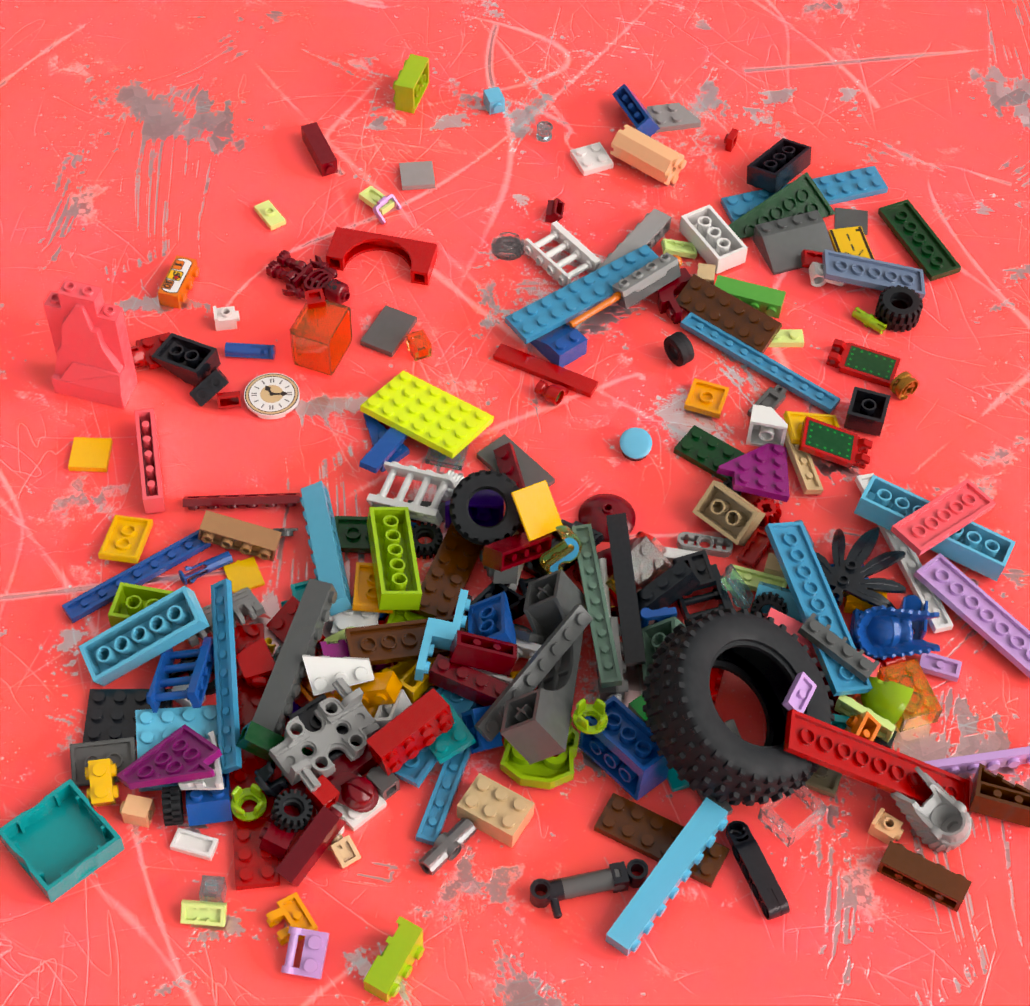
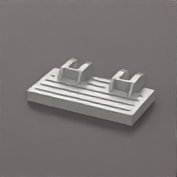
M248 587L232 594L234 628L237 627L236 620L241 625L245 624L244 617L247 615L254 620L258 616L265 614L264 607ZM211 604L202 608L210 626L186 639L191 647L200 644L198 638L204 640V637H208V633H213Z

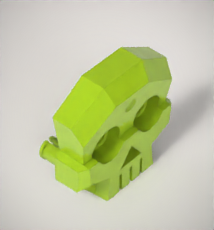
M572 717L570 719L565 752L558 754L559 756L557 757L552 756L530 764L504 738L505 751L500 762V770L520 786L548 790L573 780V759L577 757L579 733L571 725Z

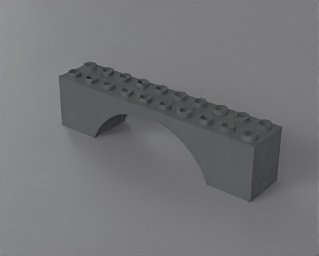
M562 569L528 583L523 612L529 621L532 631L543 635V643L576 604H581L586 611L587 609L584 594ZM584 630L539 683L536 690L506 701L500 734L530 764L566 751Z

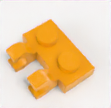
M297 892L278 901V909L266 914L268 918L266 921L270 928L278 925L283 919L288 924V927L277 932V940L281 946L289 942V926L318 931V926ZM299 935L298 942L304 939L305 936Z

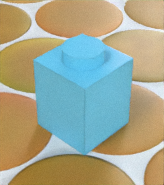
M495 87L483 90V103L489 115L505 112V98L500 88Z

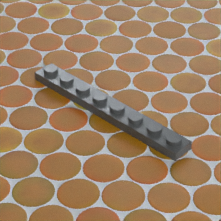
M581 604L574 606L475 724L474 727L487 741H492L501 730L506 701L533 691L593 620Z

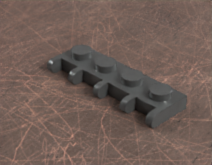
M812 613L798 630V633L865 683L880 662L877 660L874 663L863 656L865 652L863 649L859 652L846 643L847 637L839 638L829 630L831 625L823 626L815 620L816 614Z

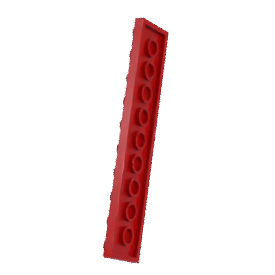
M794 709L787 712L784 751L889 793L899 792L922 805L933 792L915 771L914 768L918 766L936 783H939L949 795L962 802L967 807V812L969 813L970 780Z

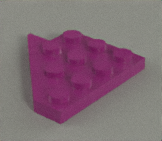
M184 724L118 773L117 777L130 790L214 777L215 773L208 765L218 759L222 753L220 748Z

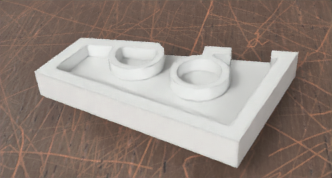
M302 655L313 696L336 690L332 683L338 678H343L349 686L375 679L369 658Z

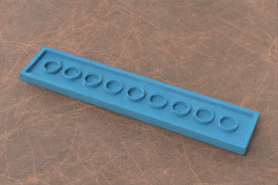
M875 166L812 179L830 205L879 195L888 191L886 183ZM761 189L721 198V204L732 223L775 193Z
M644 245L506 316L505 323L525 344H528L611 297L614 294L612 285L629 276L634 271L639 270L647 263L657 259L659 256L648 245Z
M802 521L768 523L765 531L803 623L806 622L812 613H815V620L825 627L827 624L831 625L829 630L841 639L847 637L846 643L856 650ZM812 643L833 696L868 693L873 689L869 678L864 683Z

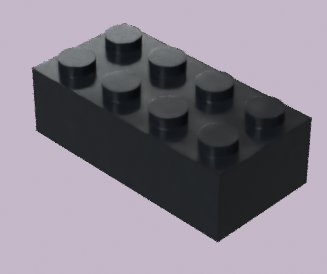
M782 138L747 166V184L776 193L811 164L812 147Z

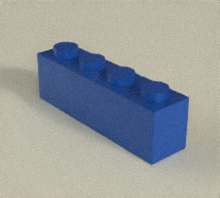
M625 83L612 94L640 132L651 137L660 129L637 96Z

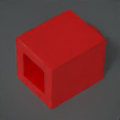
M324 775L317 778L321 786L316 791L310 792L307 787L305 791L306 799L312 801L311 804L318 812L323 806L330 808L336 804L340 792Z

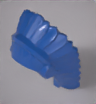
M884 605L868 608L859 616V620L856 623L857 627L855 628V636L860 650L863 649L865 654L872 656L873 659L880 658L882 660L887 659V657L893 659L896 656H912L915 653L920 655L921 653L929 654L931 651H940L938 644L921 639H913L912 622L939 618V612L930 613L929 611H914L913 609L886 608Z

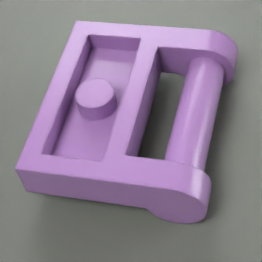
M289 926L288 933H290L285 963L281 967V972L322 979L330 933ZM299 935L305 936L300 967L297 968L293 967L298 938Z

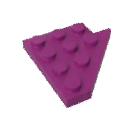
M767 443L720 465L716 471L717 474L732 477V490L788 502L787 448L784 446Z

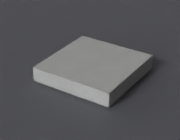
M432 161L399 163L402 190L435 188Z

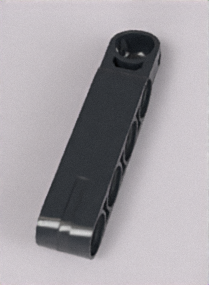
M732 821L727 825L726 837L765 918L771 920L789 913L788 901L749 827L742 821Z

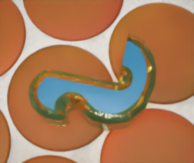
M560 525L555 527L563 541L540 557V564L548 574L559 569L563 570L561 564L574 561L581 553L582 545L580 539L568 526Z

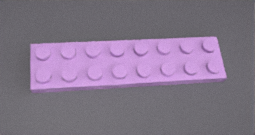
M941 553L915 572L914 577L1030 678V631Z

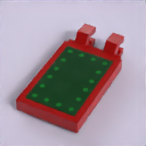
M834 339L826 364L839 368L838 372L890 388L901 359L854 343H845L843 340Z
M806 416L803 421L798 450L851 468L853 465L865 469L866 464L870 463V456L866 454L868 449L872 448L873 441L866 438L860 439L858 434Z

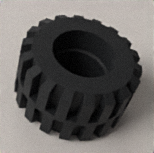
M890 286L880 293L875 317L884 324H887L886 329L888 330L891 329L893 332L909 331L919 321L923 300L919 298L920 295L915 293V290L908 289L906 286Z

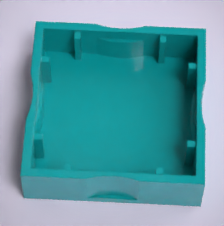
M71 779L46 795L36 806L22 812L0 828L1 842L51 903L125 849L119 834L102 815L93 809L88 798Z

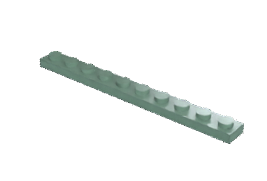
M591 524L572 526L573 539L579 545L577 561L586 609L593 618L589 624L601 688L621 686V672Z

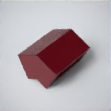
M558 198L548 200L545 222H558L563 218L565 206L563 201Z

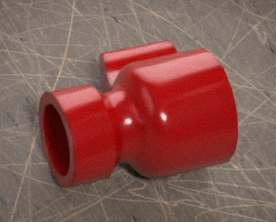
M540 380L534 392L540 396L544 395L546 401L557 406L563 397L569 393V389L560 384L548 386V383Z

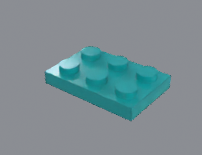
M443 693L440 696L449 704L454 724L448 732L439 735L434 743L428 746L440 765L476 743L475 738Z

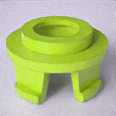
M583 698L576 704L577 709L573 714V723L579 731L586 734H598L607 727L608 716L605 712L606 703L597 698L594 704H586V700ZM584 717H594L597 720V724L589 726L588 720Z
M252 783L251 788L244 789L237 786L232 791L231 810L236 818L242 821H254L264 814L267 801L262 793V789L257 784ZM247 800H253L257 803L252 812H245L241 809L242 804Z

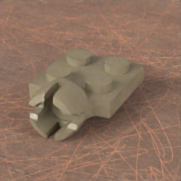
M819 765V769L813 772L811 778L802 787L835 798L842 774Z

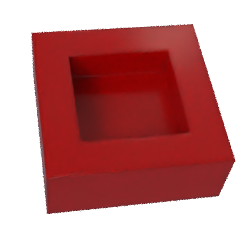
M732 128L731 132L726 134L724 143H726L725 151L731 152L737 142L739 130Z
M322 288L304 291L308 309L326 307Z

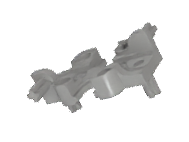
M338 678L332 683L343 700L340 702L334 697L326 698L319 702L317 709L314 710V714L322 724L320 730L316 732L308 731L299 717L296 716L286 725L284 741L269 750L270 757L282 772L281 776L286 777L292 786L302 780L310 792L316 791L321 786L317 778L321 775L327 778L336 771L335 764L328 758V754L332 750H341L350 761H354L363 755L367 744L366 740L380 730V726L375 718L371 716L361 702L364 692L360 687L352 691L343 678ZM326 710H333L335 713H328ZM338 726H345L348 732L346 734H339L336 728ZM291 731H298L300 734L295 735ZM351 742H357L360 746H354ZM304 747H309L313 750V754L306 756L301 750ZM321 763L325 767L319 768L316 766V764Z

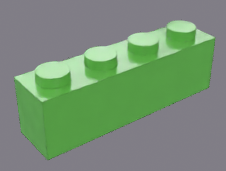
M721 275L717 276L714 284L716 287L770 317H780L786 295L785 291Z

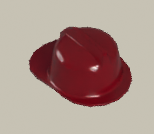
M341 772L330 781L340 792L338 803L360 813L369 812L378 803V790L367 778L350 772Z

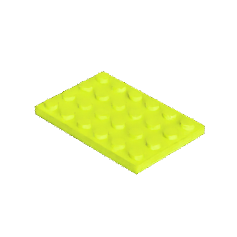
M404 370L360 405L361 412L451 459L491 425L494 420V416Z

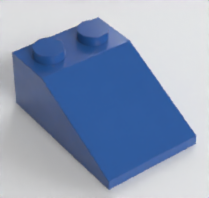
M564 324L530 343L551 363L565 367L586 354L588 339L576 328H571L569 325Z
M505 591L470 605L468 611V633L516 644V632Z

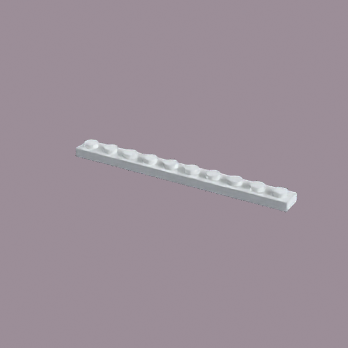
M874 473L856 476L855 482L861 494H863ZM878 525L890 550L904 551L906 553L905 558L897 563L913 594L920 598L922 603L921 610H923L925 601H928V611L930 613L939 612V618L928 619L933 633L952 630L954 625L941 600L913 576L922 567L916 553L890 530Z

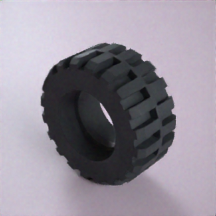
M479 470V472H473L459 482L450 498L449 510L455 529L464 539L473 544L485 546L515 534L522 522L511 492L520 490L513 479L511 480L504 473L501 474L494 470ZM481 490H493L500 494L505 502V515L494 526L485 527L478 525L469 515V501L475 493Z

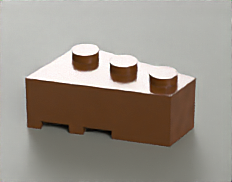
M980 763L973 778L969 811L1030 828V790L1017 783L1013 785L1004 780L1003 775L991 773L985 769L986 766Z

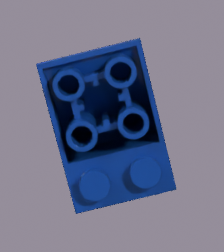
M222 773L224 789L186 790V810L189 826L233 821L229 773Z

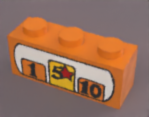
M176 255L157 292L160 305L180 309L182 303H185L187 293L192 289L195 277L197 278L199 275L196 259Z

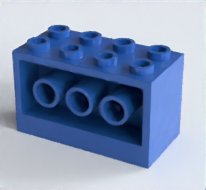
M613 695L605 701V712L608 716L607 727L598 734L581 732L578 747L638 801L667 779L669 768L666 765L668 762L664 755L659 756L657 753L660 749L657 746V742H652L650 736L653 735L650 727H646V724ZM584 717L588 720L589 726L597 724V720L594 717Z

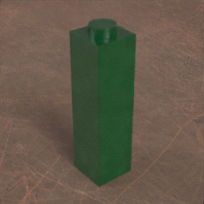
M250 721L243 727L236 746L276 765L269 755V750L283 742L284 737ZM305 747L301 750L306 756L313 754V751Z

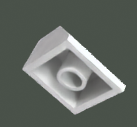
M753 404L746 445L761 447L771 443L784 446L788 424L772 407Z

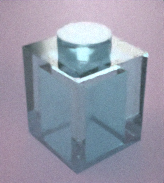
M202 875L199 891L200 901L225 903L227 892L225 877Z

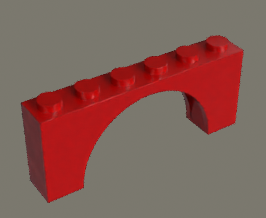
M336 227L326 253V263L329 264L330 268L343 271L353 258L362 253L387 251L400 256L408 263L411 269V283L428 286L437 259V244Z

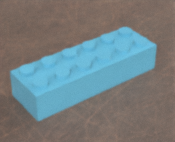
M183 586L78 647L93 682L106 686L210 625L195 592Z

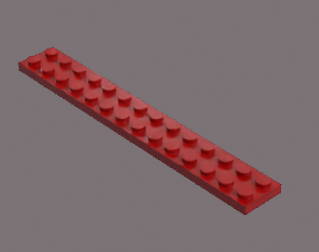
M263 623L238 625L234 628L236 655L247 642L258 641L263 637L265 639ZM236 659V668H237V667H239V664H238L237 659ZM245 678L237 681L240 734L243 727L253 720L265 687H249ZM241 748L242 768L230 772L231 793L237 786L244 789L251 788L252 783L257 784L254 771L265 766L268 761ZM272 774L271 777L269 778V780H270L271 782L274 781V776H273V774ZM263 790L262 793L266 797L267 807L260 818L254 821H242L232 813L236 891L280 886V874L275 871L279 866V858L259 848L262 841L259 839L263 828H268L271 824L268 820L275 801V797H269ZM247 800L242 804L241 809L245 812H252L257 803L253 800Z

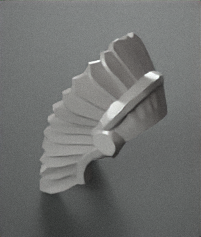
M917 766L914 768L915 771L931 789L933 794L921 806L915 800L899 792L891 793L890 796L896 800L895 805L901 809L900 812L906 815V820L916 830V835L921 837L922 844H927L930 849H934L936 852L944 851L946 853L954 850L969 838L972 829V818L967 812V807L962 802L949 795L939 783H936Z

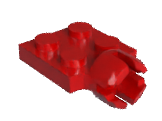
M170 332L136 340V346L131 347L135 369L147 366L149 370L162 367L152 360L151 356L168 338Z
M293 595L266 625L283 643L300 603ZM323 634L321 639L317 641L319 645L320 642L324 641L325 636ZM315 646V654H317L320 650Z

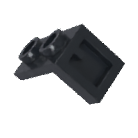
M215 366L211 370V374L191 390L189 394L200 406H203L229 383V380Z

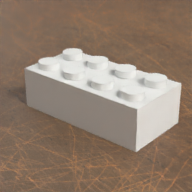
M710 204L681 216L679 231L688 242H691L696 247L697 252L707 264L716 265V274L745 263L748 247Z

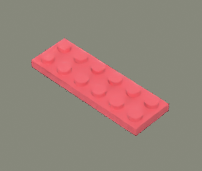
M966 479L892 525L890 531L920 556L993 509L996 503L971 481Z

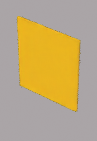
M546 480L511 492L529 541L554 532L557 528H564Z

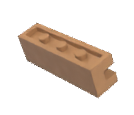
M206 510L199 528L198 539L205 543L219 545L225 549H233L246 555L257 556L262 560L274 561L282 532Z

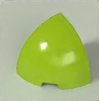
M869 677L873 689L868 693H861L862 705L871 709L882 718L888 719L895 725L906 709L914 689L893 681L884 682L877 677Z

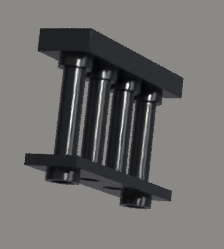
M716 564L711 565L717 585L712 586V592L685 599L681 597L677 600L684 621L690 617L696 620L699 614L704 612L710 614L711 610L718 609L724 611L726 608H734ZM713 599L719 602L718 607L689 614L686 607Z

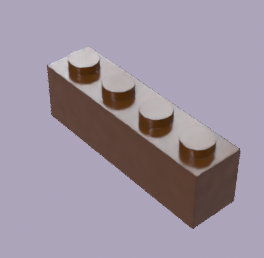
M890 841L877 868V872L958 912L972 883L965 876L955 874L947 870L945 866L936 864L926 859L923 855L906 849L902 844Z

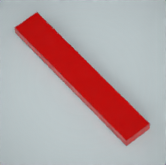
M502 343L493 354V359L556 385L560 384L571 391L591 398L598 387V381Z

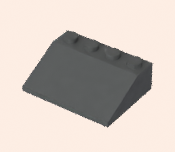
M818 210L755 225L753 241L773 275L804 268L802 267L801 260L803 249L823 252L824 249L834 251L826 224Z

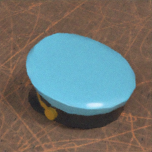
M629 428L620 437V450H622L625 458L630 461H641L651 451L652 438L642 428Z

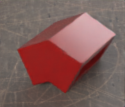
M240 391L217 393L218 409L242 407Z

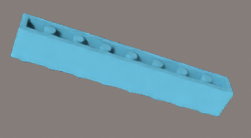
M319 481L301 488L302 497H300V502L305 509L302 513L307 522V525H305L307 534L310 536L308 544L313 551L311 559L316 566L314 574L317 580L331 583L337 591L336 602L330 608V616L351 609L353 604L330 494L324 483Z
M705 798L606 933L605 941L626 956L631 951L634 953L641 945L642 941L640 939L643 934L648 935L650 933L656 916L661 917L667 908L665 904L669 898L673 900L680 890L678 888L682 881L685 883L692 874L690 869L694 864L699 865L704 857L703 851L706 847L709 849L716 841V833L719 830L722 832L729 822L727 820V810L709 798Z

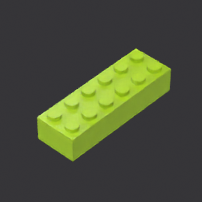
M369 507L367 528L379 610H419L422 590L408 507Z

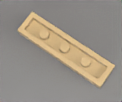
M787 431L784 443L803 493L821 495L824 489L810 454L798 450L799 444H791Z

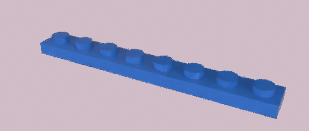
M199 530L63 604V611L71 622L75 623L112 602L120 582L141 586L211 547V543L199 540Z

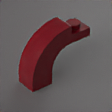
M685 267L680 268V277L660 288L658 292V310L660 314L666 313L674 325L681 323L682 309L675 297L681 293L691 278Z

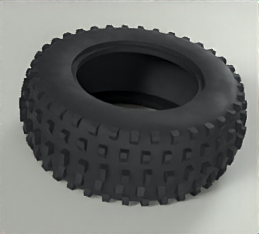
M726 608L724 611L715 609L711 610L710 614H706V612L699 614L696 620L692 617L684 621L685 626L680 623L672 629V634L669 633L664 638L665 641L659 645V648L653 654V663L649 664L647 668L650 674L645 676L644 686L647 688L642 691V697L646 701V704L643 705V712L648 717L645 724L646 727H650L651 733H653L650 736L651 741L657 742V746L660 749L657 753L659 756H665L668 762L666 766L669 770L674 768L677 771V778L680 781L685 779L689 782L690 789L693 791L699 789L702 791V796L707 798L713 796L716 802L723 803L725 800H728L730 805L737 806L742 802L743 805L753 806L755 802H759L760 805L769 802V798L776 802L783 798L782 793L786 797L793 794L794 789L804 786L805 782L813 775V772H816L820 767L819 764L784 751L788 710L782 703L798 673L804 672L817 685L804 714L828 724L835 720V715L830 711V708L834 706L833 700L828 697V692L831 691L830 686L824 684L822 679L825 677L824 671H819L815 665L818 660L816 657H810L807 653L809 649L807 645L802 646L797 641L798 636L795 633L790 635L786 631L787 627L784 624L778 626L774 623V618H762L761 613L757 611L750 614L748 609H741L736 612L735 608ZM712 668H719L733 673L742 679L755 693L763 708L766 719L767 731L764 746L755 745L743 740L723 722L711 697L710 673Z

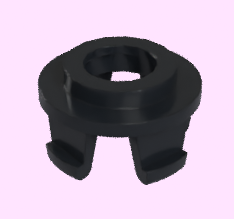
M269 761L265 766L254 771L256 775L255 781L266 795L277 798L279 793L288 787V781L284 776L279 777L273 782L269 780L276 769V766Z

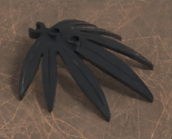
M879 527L872 528L864 533L854 543L846 560H844L845 536L840 528L837 529L832 540L834 567L830 566L825 557L815 552L829 586L835 588L832 590L834 598H838V606L843 603V597H847L850 594L873 606L879 607L884 605L886 608H895L887 598L877 592L906 593V587L893 580L885 578L864 579L894 565L905 558L906 555L904 551L886 552L873 558L863 566L877 543L880 532Z

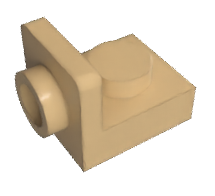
M340 834L336 836L331 842L332 844L327 847L328 850L332 851L341 869L362 858L350 835L343 837Z

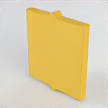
M254 556L223 566L227 579L232 582L233 593L246 587L252 590L265 585Z

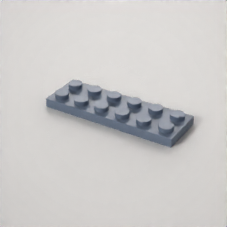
M824 249L822 253L824 279L884 291L885 288L890 286L897 287V285H901V287L906 286L908 289L915 290V293L920 295L919 298L923 299L926 295L923 269Z

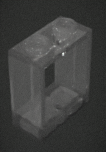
M806 785L799 789L795 788L794 794L813 813L794 829L773 810L787 798L784 793H782L783 798L776 802L769 800L760 808L758 819L787 847L791 846L824 818L827 809L824 802L820 798H816Z

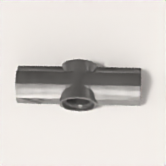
M462 818L450 831L439 835L433 847L419 860V865L426 874L433 876L448 860L452 861L456 858L462 846L476 833L477 828L473 825V822L468 818Z

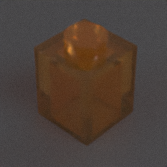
M423 329L406 335L407 348L415 361L432 356V344Z

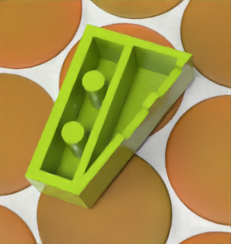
M401 916L396 921L398 923L397 931L393 937L388 936L385 941L388 945L381 955H377L363 980L364 990L388 1003L391 996L394 998L401 987L399 984L403 978H408L413 969L412 964L415 960H419L425 950L423 947V929Z

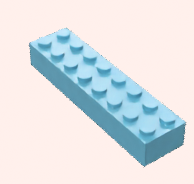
M873 474L857 504L854 514L891 530L892 525L931 501ZM971 522L930 550L938 554L941 553L944 557L997 582L1016 542L975 522Z

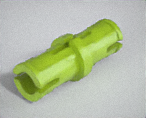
M856 307L852 312V317L864 323L865 327L869 326L879 334H882L887 328V324L875 318V315L868 314L859 307Z

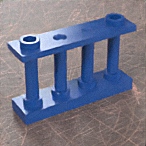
M212 636L204 637L202 646L197 649L173 651L170 648L160 654V660L149 692L146 694L147 704L151 706L153 713L158 712L161 701L186 698L190 700L193 708H201L214 667ZM198 657L195 662L174 664L175 659ZM193 671L191 676L169 678V673ZM189 685L186 690L164 692L166 687Z

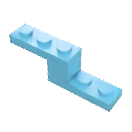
M460 589L453 622L428 617L414 680L423 681L424 673H429L431 662L428 661V656H433L434 648L450 651V646L457 630H460L461 627L465 628L467 616L464 615V612L469 611L471 599H467L468 590Z

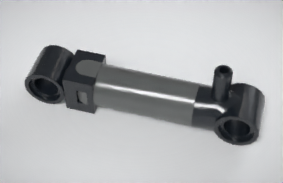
M633 859L628 863L627 867L624 861L609 864V868L552 880L536 879L530 886V902L537 908H544L551 904L554 918L559 919L562 917L559 901L610 890L613 893L628 891L629 886L640 888L647 879L648 866L641 859ZM637 871V872L641 873V875H640V876H636V875L632 874V872ZM538 891H543V892H545L546 894L543 895V896H540V895H537L536 892H538Z

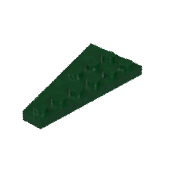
M806 172L728 226L742 240L753 237L755 225L815 210H818L822 218L833 216L836 213Z

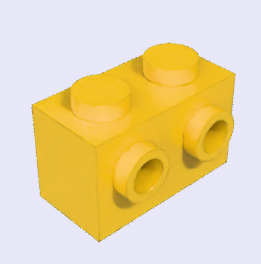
M110 758L88 761V767H85L86 780L90 781V788L87 789V798L94 807L115 805L116 798H119L118 785H115L114 777L117 776L116 763L113 764Z

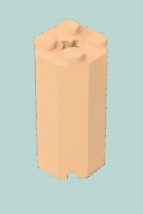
M627 124L623 126L625 127L624 130L620 129L617 131L611 143V147L614 148L610 152L611 155L666 185L675 184L678 181V175L687 163L683 154Z

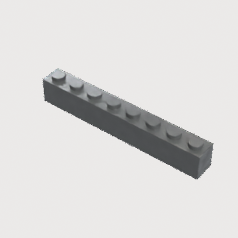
M309 578L252 720L281 736L285 731L287 717L293 711L295 697H298L300 693L302 679L307 675L302 655H315V646L322 637L323 626L330 617V608L337 599V591L331 583Z

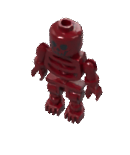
M283 250L277 256V261H271L268 267H266V274L272 278L277 277L286 283L287 290L282 289L285 296L305 299L303 289L298 288L304 282L305 291L322 288L325 299L337 305L343 304L350 298L349 286L334 279L338 276L337 270L330 268L329 264L323 262L317 255H315V262L310 259V263L307 265L304 261L295 260L288 251ZM280 266L289 267L293 270L285 271L284 269L280 268Z

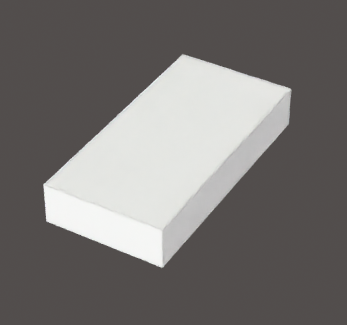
M178 827L170 844V850L212 861L219 844V839Z

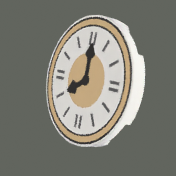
M267 373L249 382L244 391V400L247 409L258 415L259 418L272 420L283 418L287 413L296 408L300 401V392L298 385L292 378L280 373Z

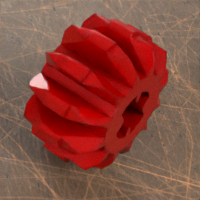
M766 497L764 500L758 498L756 502L752 503V505L766 514L757 528L762 526L765 529L768 523L780 522L782 510L779 503L774 504V499L769 501Z

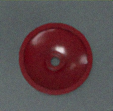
M603 493L594 495L584 501L579 509L578 521L582 524H591L592 529L603 534L604 540L602 542H610L606 516L626 513L630 534L635 526L636 515L632 505L627 500L618 495Z

